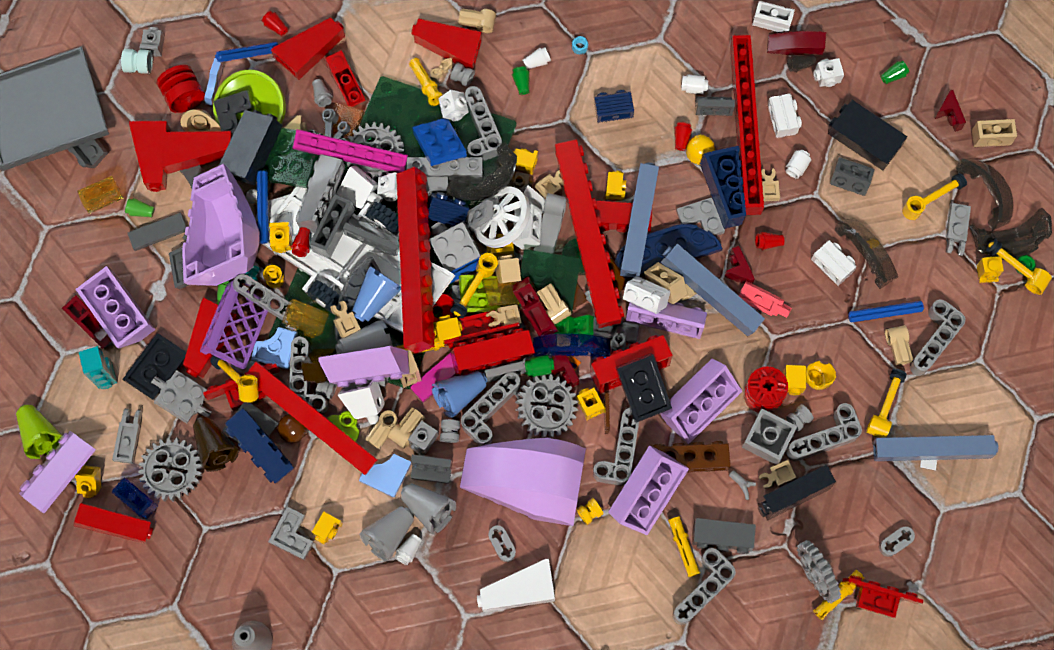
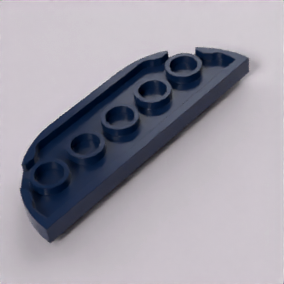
M680 224L647 234L640 277L644 276V272L656 263L662 264L661 261L664 258L662 254L669 246L673 248L678 244L695 259L720 252L723 248L711 232H707L692 224ZM625 245L621 248L620 252L618 253L615 259V263L620 270L622 267ZM625 277L627 281L633 279L631 277Z

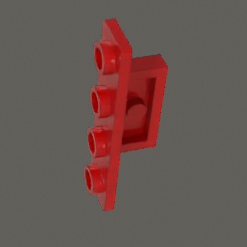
M491 311L459 318L457 320L460 321L462 326L461 336L444 340L443 344L444 347L449 346V349L456 347V344L466 341L468 344H472L478 338L486 337V339H492L493 335L505 332V335L512 334L513 330L519 329L520 324L518 322L499 327V324L489 327V324L494 322V318L492 316L487 317L486 314Z
M268 363L263 366L272 374L280 372L276 363ZM232 378L225 381L223 385L211 386L207 388V391L203 392L207 400L226 394L232 411L240 408L243 404V401L239 399L238 384ZM258 389L259 397L255 401L268 396Z
M850 575V578L842 579L843 583L860 587L855 607L887 617L896 618L900 599L915 604H923L924 601L917 598L918 594L912 592L903 594L899 592L898 588L887 586L886 589L880 587L881 583L875 581L862 582V578Z

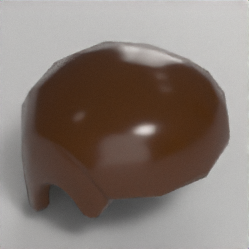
M290 414L283 416L278 423V433L281 439L289 443L301 441L309 432L305 426Z

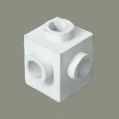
M839 58L821 60L814 70V79L818 81L820 87H832L837 83H841L844 76Z
M449 90L438 98L443 118L458 121L469 113L464 92Z
M396 172L378 177L377 195L389 202L397 199L396 174L398 173Z

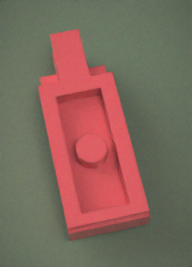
M748 281L745 282L739 294V297L747 304L770 316L780 314L787 318L792 309L784 304V300L780 299V297Z

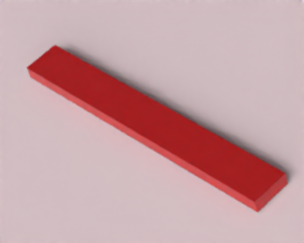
M255 362L245 374L255 376L258 380V389L364 475L378 461L377 458L258 362Z

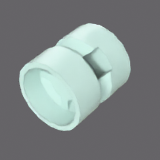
M123 49L121 56L123 72L133 73L137 70L142 74H150L153 66L151 50L140 49L137 52L134 49Z

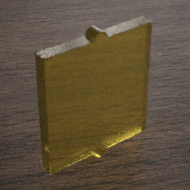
M497 278L482 280L489 306L502 305L505 307L506 305L520 304L513 293L512 285H514V282L499 283Z

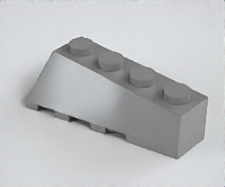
M321 154L319 160H316L314 175L308 181V192L302 198V209L296 215V222L299 228L305 227L310 232L315 233L334 194L337 192L345 169L342 159Z

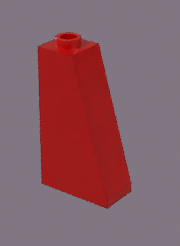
M328 18L271 49L273 58L300 80L345 37L344 27L339 21L335 22L332 18Z
M418 18L411 32V35H414L415 43L445 59L451 58L454 64L460 63L464 65V68L474 70L482 43V32Z
M129 121L144 185L147 190L152 192L166 190L167 174L162 168L164 132H170L167 121Z
M231 131L164 132L162 168L166 174L220 160L233 135Z
M204 297L201 300L183 363L187 369L186 372L195 378L197 376L204 378L212 365L210 359L213 355L210 353L206 355L200 352V349L218 305ZM231 312L233 321L238 320L237 315ZM231 326L224 328L227 338L233 332ZM224 342L218 344L217 351H221Z
M82 503L79 505L74 520V527L140 543H145L146 539L150 540L153 528L150 527L151 522Z

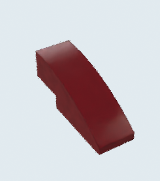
M796 31L769 35L767 53L802 57L804 53L823 55L826 44V32Z
M530 277L512 285L514 295L540 339L542 340L557 332L558 329L548 315L547 308L538 295L537 289Z
M76 295L62 307L102 349L112 341L90 309Z

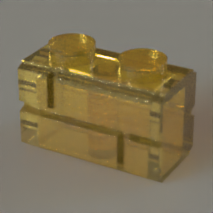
M113 176L77 191L84 208L89 214L114 203V201L117 202L123 199V195Z
M292 299L288 303L282 323L286 324V328L297 331L299 329L304 331V335L315 338V336L318 337L322 334L328 313Z

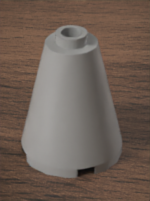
M378 320L345 338L339 339L338 344L335 346L337 354L392 346L390 334H386L384 331L387 328L384 321Z
M413 483L404 486L401 491L402 501L431 534H434V531L439 533L444 529L452 518L450 516L451 511L456 510V502L453 499Z
M399 507L363 529L359 534L365 546L368 544L371 546V552L383 561H387L393 556L412 525L414 514L407 507Z
M247 621L241 624L235 630L232 637L233 650H271L273 639L271 632L265 624L259 621Z

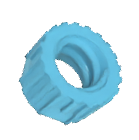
M582 36L574 38L572 42L574 53L578 55L586 53L588 49L586 38ZM581 43L584 47L578 48L576 44Z

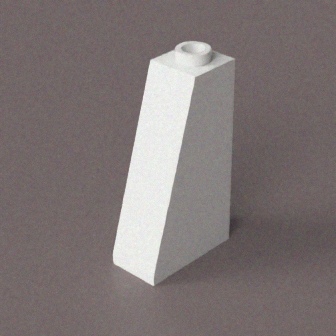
M544 559L480 589V595H477L478 608L482 607L483 612L554 602L555 597L549 559Z

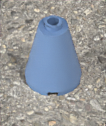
M370 266L352 309L355 312L354 316L362 322L365 319L369 321L401 291V286Z
M476 370L441 380L432 384L434 386L432 394L439 408L444 407L446 410L444 414L452 418L486 387L487 378L484 373Z

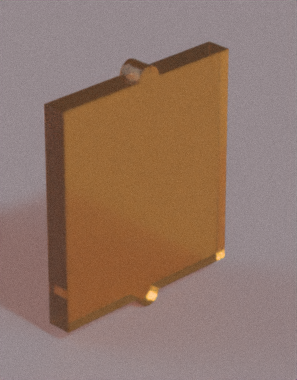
M335 103L333 110L338 113L339 119L333 125V133L338 132L339 123L344 121L350 125L349 133L344 136L353 137L352 131H356L357 127L360 126L364 110Z

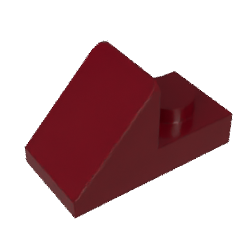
M950 90L935 119L948 116V122L956 132L963 129L966 121L954 90Z
M740 246L732 248L729 259L732 266L736 267L727 270L724 276L742 284H745L746 281L753 284L755 278Z
M559 347L553 362L554 370H551V374L555 376L564 371L562 374L564 381H566V384L570 383L573 388L579 385V378L563 348Z

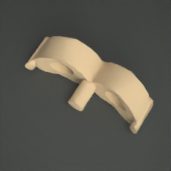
M451 58L442 60L439 68L431 70L430 76L432 81H438L439 78L443 77L444 73H447L453 67Z

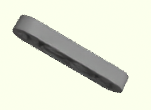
M240 274L233 280L234 290L285 323L292 324L300 318V310L295 305L248 275ZM242 279H244V280H245L244 284H245L246 286L250 287L251 284H252V285H254V287H252V288L250 289L249 293H248V292H246V291H247L249 288H247L246 286H243L242 288L239 287V284H240V283H239L238 281H241ZM254 290H262L263 298H255L253 295ZM272 299L279 301L280 306L278 309L271 308L270 301ZM285 305L286 308L284 310H286L287 312H290L291 310L294 311L293 315L295 316V318L292 317L291 319H289V314L287 312L283 311L282 314L279 312L283 309Z

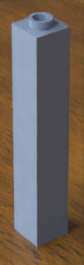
M640 163L620 276L640 277L659 166H655L653 163Z
M676 244L673 248L669 246L662 254L664 258L661 263L684 277L685 284L747 337L753 334L765 318L680 245Z
M994 435L876 438L872 442L874 461L991 459L998 452V442L995 441Z

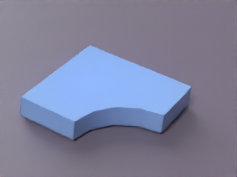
M214 58L209 73V81L204 96L205 104L210 106L213 104L222 76V62H217L216 58Z
M278 327L275 335L270 339L256 341L251 360L265 364L276 363L280 368L289 369L291 342L297 337L298 332Z
M393 454L383 464L374 465L366 475L362 473L359 482L395 498L411 466V461Z

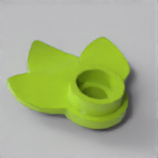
M344 411L340 415H331L327 418L354 441L358 440L357 419L349 411ZM347 418L351 419L349 424H345L344 421Z

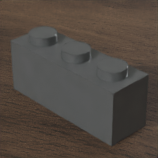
M334 194L309 243L314 253L329 259L331 258L344 233L343 227L345 223H349L355 211L352 201Z
M696 518L694 521L692 545H697L698 549L704 550L709 549V547H715L721 552H728L729 549L737 550V553L749 554V551L752 552L754 549L756 525Z

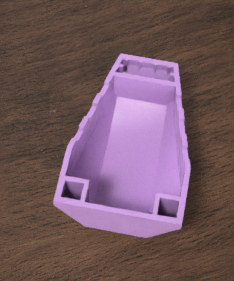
M222 164L194 177L190 199L193 203L192 209L188 211L190 222L189 226L185 229L187 240L186 243H183L182 248L183 280L187 285L217 286L240 274L247 273L253 268L256 260L260 233L256 220L236 179L228 167Z
M552 438L516 440L468 448L460 488L510 508L517 513L524 514L531 519L573 526L586 449L573 443Z

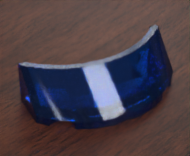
M586 334L538 336L533 338V348L535 351L533 356L548 355L549 358H552V356H591L590 359L603 356L606 358L610 356V339Z

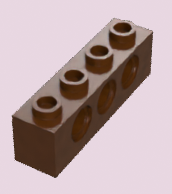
M714 441L712 444L704 445V442H694L692 445L684 446V443L672 444L673 446L665 447V444L653 445L654 448L673 455L675 460L689 468L687 473L729 471L731 467L729 443L724 444L723 441ZM691 453L694 456V460L687 461L684 458V454ZM704 453H712L714 459L707 460L704 457Z

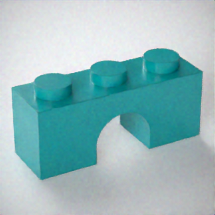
M98 346L78 352L84 375L99 389H108L113 384H117L113 363L108 357L104 358L103 351Z

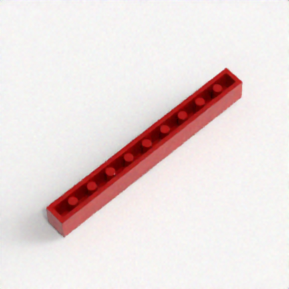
M733 35L730 52L737 146L739 145L740 151L739 160H741L740 170L743 179L742 188L745 198L746 215H761L764 209L751 35Z
M577 139L555 144L556 158L598 329L621 324V317H624L622 306H618L619 292L618 288L613 286L612 281H615L613 269L609 270L610 256L609 252L604 250L603 245H606L604 233L600 234L601 220L600 216L595 214L594 209H597L595 198H591L590 192L593 191L591 180L587 181L586 174H588L586 162L583 163L581 156H584L583 147L578 145Z
M412 167L396 174L403 343L404 348L418 353L435 347L427 176L418 168Z

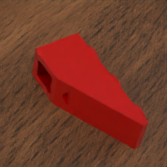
M342 50L323 58L348 107L351 108L366 101Z

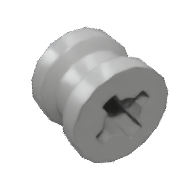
M328 380L324 383H318L316 394L324 395L327 399L331 400L335 394L337 384L329 383Z

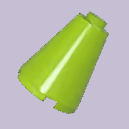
M26 404L18 409L16 417L26 456L30 459H40L39 455L45 453L47 455L51 449H56L60 444L58 441L62 437L61 433L33 405Z

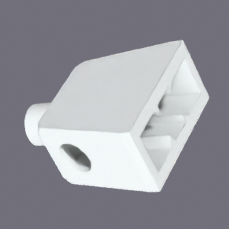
M356 165L349 168L336 195L352 201L353 206L363 209L367 202L373 205L374 202L381 203L383 197L375 193L378 183Z
M367 380V384L355 385L354 382L349 383L348 387L341 389L338 396L355 419L366 417L370 425L376 424L379 421L380 417L378 414L384 406V399L378 382Z

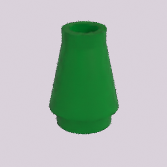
M903 60L897 61L880 77L886 85L905 78L909 73V69Z
M527 67L514 68L512 77L519 95L529 94V71Z

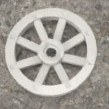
M502 187L489 194L483 200L493 201L494 215L490 221L474 231L477 239L491 248H500L512 243L523 232L530 217V203L527 196L517 188ZM514 196L518 197V202L507 205ZM505 197L499 204V199ZM521 208L520 217L509 213L512 210ZM508 220L517 223L510 232L505 224ZM490 226L489 238H487L484 232ZM497 226H499L504 236L495 239Z

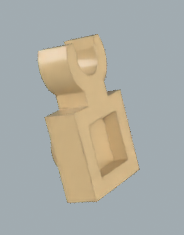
M762 169L764 201L780 200L779 181H773L776 174L775 169L771 170L770 176H767L765 169Z
M560 170L556 172L554 178L549 174L535 185V188L545 199L548 193L557 194L561 191L563 182L559 177L561 175Z
M341 301L339 302L341 305L340 311L336 309L335 305L330 306L332 313L338 317L333 320L341 338H345L360 330V327L353 312L347 313V304Z
M517 305L500 307L497 309V312L491 311L486 314L487 317L492 316L494 318V322L490 323L489 327H494L499 323L501 326L518 322L521 324Z
M788 460L771 467V474L763 473L759 476L760 480L764 478L769 479V483L763 486L764 489L771 488L775 482L780 487L797 479Z

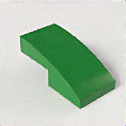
M585 315L576 318L569 316L555 324L558 331L554 333V338H577L593 335L594 316Z

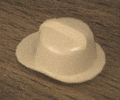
M202 109L189 110L181 118V126L185 132L221 131L220 125L211 118L207 111Z

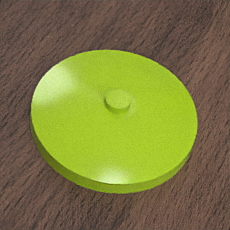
M242 70L230 75L219 86L214 101L248 90L254 105V109L249 111L257 110L266 116L267 114H272L282 124L286 110L285 97L279 84L269 75L256 70ZM213 102L214 118H215V121L219 124L218 117H217V113H216L215 106H214V102ZM243 113L238 114L239 121Z

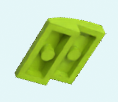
M476 275L459 276L460 299H462ZM497 276L483 278L465 307L467 312L484 313L492 310L497 312V309L500 308V294L497 293Z

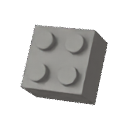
M465 221L429 239L443 268L450 272L482 255Z
M761 409L742 448L777 465L797 426Z

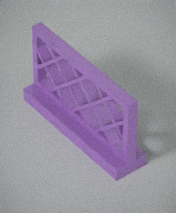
M231 281L225 287L200 352L206 355L210 353L244 370L268 311L263 309L262 312L257 313L253 305L254 302L246 298L247 303L240 305L237 299L238 292L234 290L233 281ZM253 294L255 298L261 299V297ZM249 305L253 315L245 317L241 307ZM237 309L241 319L233 321L230 313L232 310ZM254 317L257 326L250 330L247 319ZM242 321L246 331L238 333L235 324ZM231 326L234 335L227 338L224 328ZM248 334L250 344L244 346L240 336ZM236 338L240 348L232 350L228 340ZM224 342L228 352L221 353L217 351L216 348L219 343ZM241 350L244 357L242 363L235 359L233 353Z

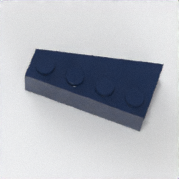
M739 145L704 153L700 162L724 229L742 225L746 217Z
M244 408L225 423L227 433L232 438L236 436L240 441L239 447L245 453L248 451L253 457L251 461L258 468L262 467L265 471L264 476L270 483L274 482L277 484L295 469L292 463Z

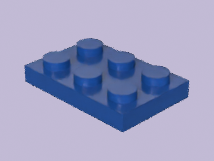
M439 119L412 127L413 134L431 166L467 157L466 149L448 119Z

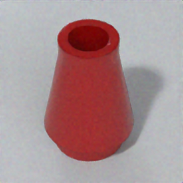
M271 10L261 20L265 27L276 32L281 37L289 30L277 13H273Z
M678 122L676 127H674L675 149L686 151V146L692 133L691 124Z
M299 228L298 234L291 245L292 254L297 257H305L310 252V230L308 228Z
M760 232L755 236L757 249L766 250L784 246V235Z

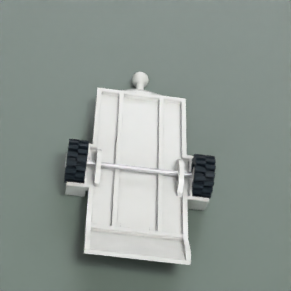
M303 180L299 182L290 195L268 201L269 241L263 245L270 250L272 249L270 247L269 223L289 222L292 228V243L298 234L299 226L296 222V215L298 211H301L303 206L302 198L309 189L308 184ZM251 189L247 192L246 199L249 203H257L256 189ZM367 202L358 215L353 213L349 224L399 245L398 216L390 208L378 202H374L373 205ZM310 232V241L314 235L312 232ZM343 233L330 259L314 253L311 247L310 252L305 257L293 255L292 250L285 253L273 251L275 255L278 254L298 267L301 272L304 271L311 276L302 289L315 303L331 313L330 306L335 305L337 308L340 294L348 278L370 256L374 258L383 275L401 286L400 248L398 255L393 256L348 237ZM431 262L434 306L455 275ZM400 291L373 317L384 321L387 326L403 333L402 296Z

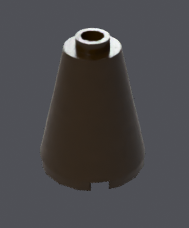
M202 416L195 420L193 430L202 468H205L207 472H215L226 468L225 464L229 461L233 463L239 454L234 443L210 417Z

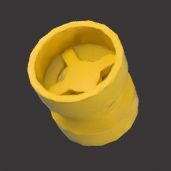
M269 265L264 269L263 277L270 288L275 289L283 285L284 275L278 266Z
M594 498L590 499L585 506L581 505L576 508L586 525L590 524L595 517L599 518L604 514Z

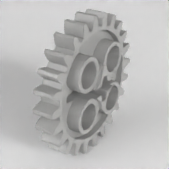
M373 122L372 127H369L368 123H366L365 129L359 126V132L352 131L354 137L348 136L349 142L379 149L389 146L391 149L388 151L405 154L404 149H402L404 147L403 142H400V135L396 136V130L391 131L390 126L384 129L383 123L379 127H376L375 122ZM369 138H375L373 142H367ZM351 162L347 163L348 168L356 165L369 177H372L374 181L376 177H382V175L389 173V171Z
M552 374L548 375L547 379L545 375L540 376V380L538 377H533V382L528 380L526 382L527 386L523 385L521 387L523 392L517 393L521 398L515 401L516 404L520 405L515 411L521 412V415L517 418H523L524 421L521 425L528 424L527 431L529 432L534 429L535 436L539 432H541L542 438L546 437L547 433L549 438L553 437L554 433L558 436L561 434V430L563 432L568 430L566 425L569 427L573 425L570 419H576V416L572 414L578 411L577 408L573 407L578 401L572 400L576 393L570 394L569 391L572 387L566 388V381L559 383V376L554 380ZM536 390L541 392V394H542V399H541V400H539V399L536 398V396H535V391H536ZM554 393L560 396V402L554 400ZM533 402V403L539 404V405L533 406V405H531L530 403ZM547 402V406H561L563 407V410L555 407L547 409L546 406L540 405ZM534 409L539 411V419L533 416ZM553 412L559 417L557 422L552 419Z
M167 438V443H164L160 439L159 446L153 443V450L146 449L148 456H141L145 462L139 463L143 469L139 470L138 473L144 476L139 481L146 482L142 487L145 490L149 489L148 493L150 495L155 493L154 497L156 499H159L162 495V500L165 502L168 497L174 502L175 496L182 500V494L185 493L189 496V489L195 491L196 489L193 484H200L196 478L203 476L198 471L202 469L201 464H198L200 459L196 457L198 451L193 450L194 446L192 444L187 446L185 440L180 443V440L175 438L174 443H172V440ZM162 455H168L165 462H159ZM186 457V463L182 466H179V460L181 458ZM154 466H160V467H163V468H166V469H171L172 466H173L176 470H179V471H180V470H181V471H186V470H187L188 472L185 474V473H181V472H179V471L171 470L170 473H169L166 469H162V468H161V469H160V468L154 469ZM162 473V480L155 482V477ZM181 476L183 478L182 482L175 485L174 480Z
M806 540L798 544V556L803 564L804 572L808 580L814 584L820 596L822 595L828 603H833L841 598L840 588L837 585L838 582L834 578L836 576L827 560H824L822 553H819L818 548H815L814 544Z

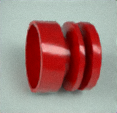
M177 65L171 67L157 78L156 84L165 97L164 99L170 111L173 113L187 112L197 107L205 98V93L197 81L191 66Z
M764 366L756 369L750 375L744 388V400L747 406L757 413L761 409L770 413L776 411L788 393V381L785 375L774 367ZM764 385H767L768 388H771L770 391H767V388H763Z

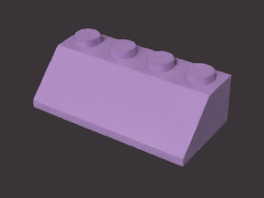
M107 266L75 289L118 349L140 342L156 330L116 274Z
M629 303L626 321L700 339L707 312H703L702 309L697 307L687 308L681 303H668L665 309L655 314L633 303Z
M392 346L319 357V363L329 383L337 384V387H348L349 383L354 382L355 385L367 384V380L382 382L387 377L401 379L402 375L409 374L408 351Z
M711 359L669 400L672 409L662 412L660 415L666 424L689 444L742 390L726 365Z
M71 431L68 434L62 435L58 441L60 444L56 449H51L45 457L47 460L42 465L39 464L33 471V477L29 481L26 480L20 487L21 491L19 494L42 513L47 511L95 452L92 446Z
M649 445L608 513L619 524L648 535L689 468L666 453Z

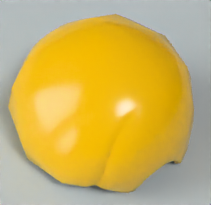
M695 135L688 142L686 156L692 163L700 165L704 153L715 151V144L710 137Z
M816 361L806 367V383L815 390L828 388L836 379V371L830 363L823 364L820 361Z

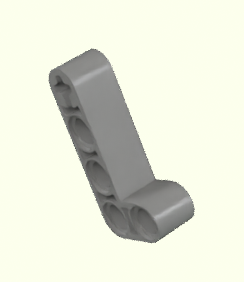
M471 86L465 91V99L480 138L469 143L468 157H482V160L485 161L500 155L502 152V140L481 90L478 87ZM480 111L484 112L483 115H477L476 113ZM489 127L491 130L484 131L483 128ZM492 143L498 144V146L494 148L490 147L489 145ZM476 149L481 151L478 154L472 153Z
M551 193L547 194L541 222L540 245L534 247L530 268L549 272L566 210L567 197Z
M936 300L928 310L930 319L940 327L910 364V370L916 376L924 375L965 324V316L944 300ZM935 308H940L943 313H937ZM951 319H955L958 325L952 324ZM939 333L945 334L947 340L942 339ZM928 347L934 348L936 354L930 353ZM924 358L926 362L923 364L922 367H919V363Z
M296 337L291 342L289 388L312 407H314V403L317 400H322L323 406L316 410L323 414L328 410V401L321 395L310 394V381H304L302 370L296 369L297 363L304 361L311 353V344L304 337ZM301 343H303L305 347H302L300 351L297 346H301ZM303 380L304 387L297 390L296 383Z
M514 372L505 374L461 417L462 429L479 446L492 443V431L485 423L520 389L518 374ZM508 381H510V382L515 381V385L510 384V385L508 386ZM495 393L503 395L500 400H495L492 396ZM482 406H487L489 408V411L487 413H481L479 412V408ZM472 419L475 421V424L472 427H467L465 422ZM481 433L489 435L487 440H480L478 436Z
M847 403L839 405L833 415L837 426L794 440L787 448V457L792 461H799L856 441L861 435L862 428L854 408ZM839 411H846L848 413V417H842ZM847 428H852L855 431L856 435H849L847 433ZM829 435H835L838 441L832 442L829 439ZM810 441H817L819 448H813ZM803 446H805V448L802 449V450L799 452V454H798L797 452H793L794 447H795L796 450H799V449L803 448Z
M627 408L622 414L615 462L600 461L594 466L593 477L598 482L623 486L631 476L639 422L636 423L633 419L631 427L628 426V417L632 415L630 408ZM625 433H629L633 439L626 441L622 436ZM622 452H626L629 454L630 458L628 460H622L619 454ZM605 468L607 474L600 476L597 474V469ZM619 471H623L626 473L627 477L625 479H619L616 476V473Z
M711 548L703 554L702 564L711 575L677 606L673 612L675 623L679 625L687 624L734 578L735 568L718 550ZM708 554L714 555L716 563H709L706 560V556ZM721 569L729 570L730 577H722ZM709 582L714 583L716 591L709 592L706 584ZM692 597H700L702 605L695 606L692 603ZM689 607L691 610L685 616L687 619L684 617L680 619L678 617L679 611L683 612Z

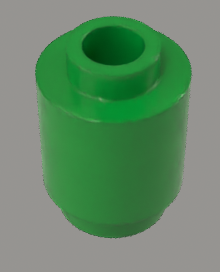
M548 355L529 358V360L525 361L527 376L537 377L551 374V370H554L553 359L549 358Z

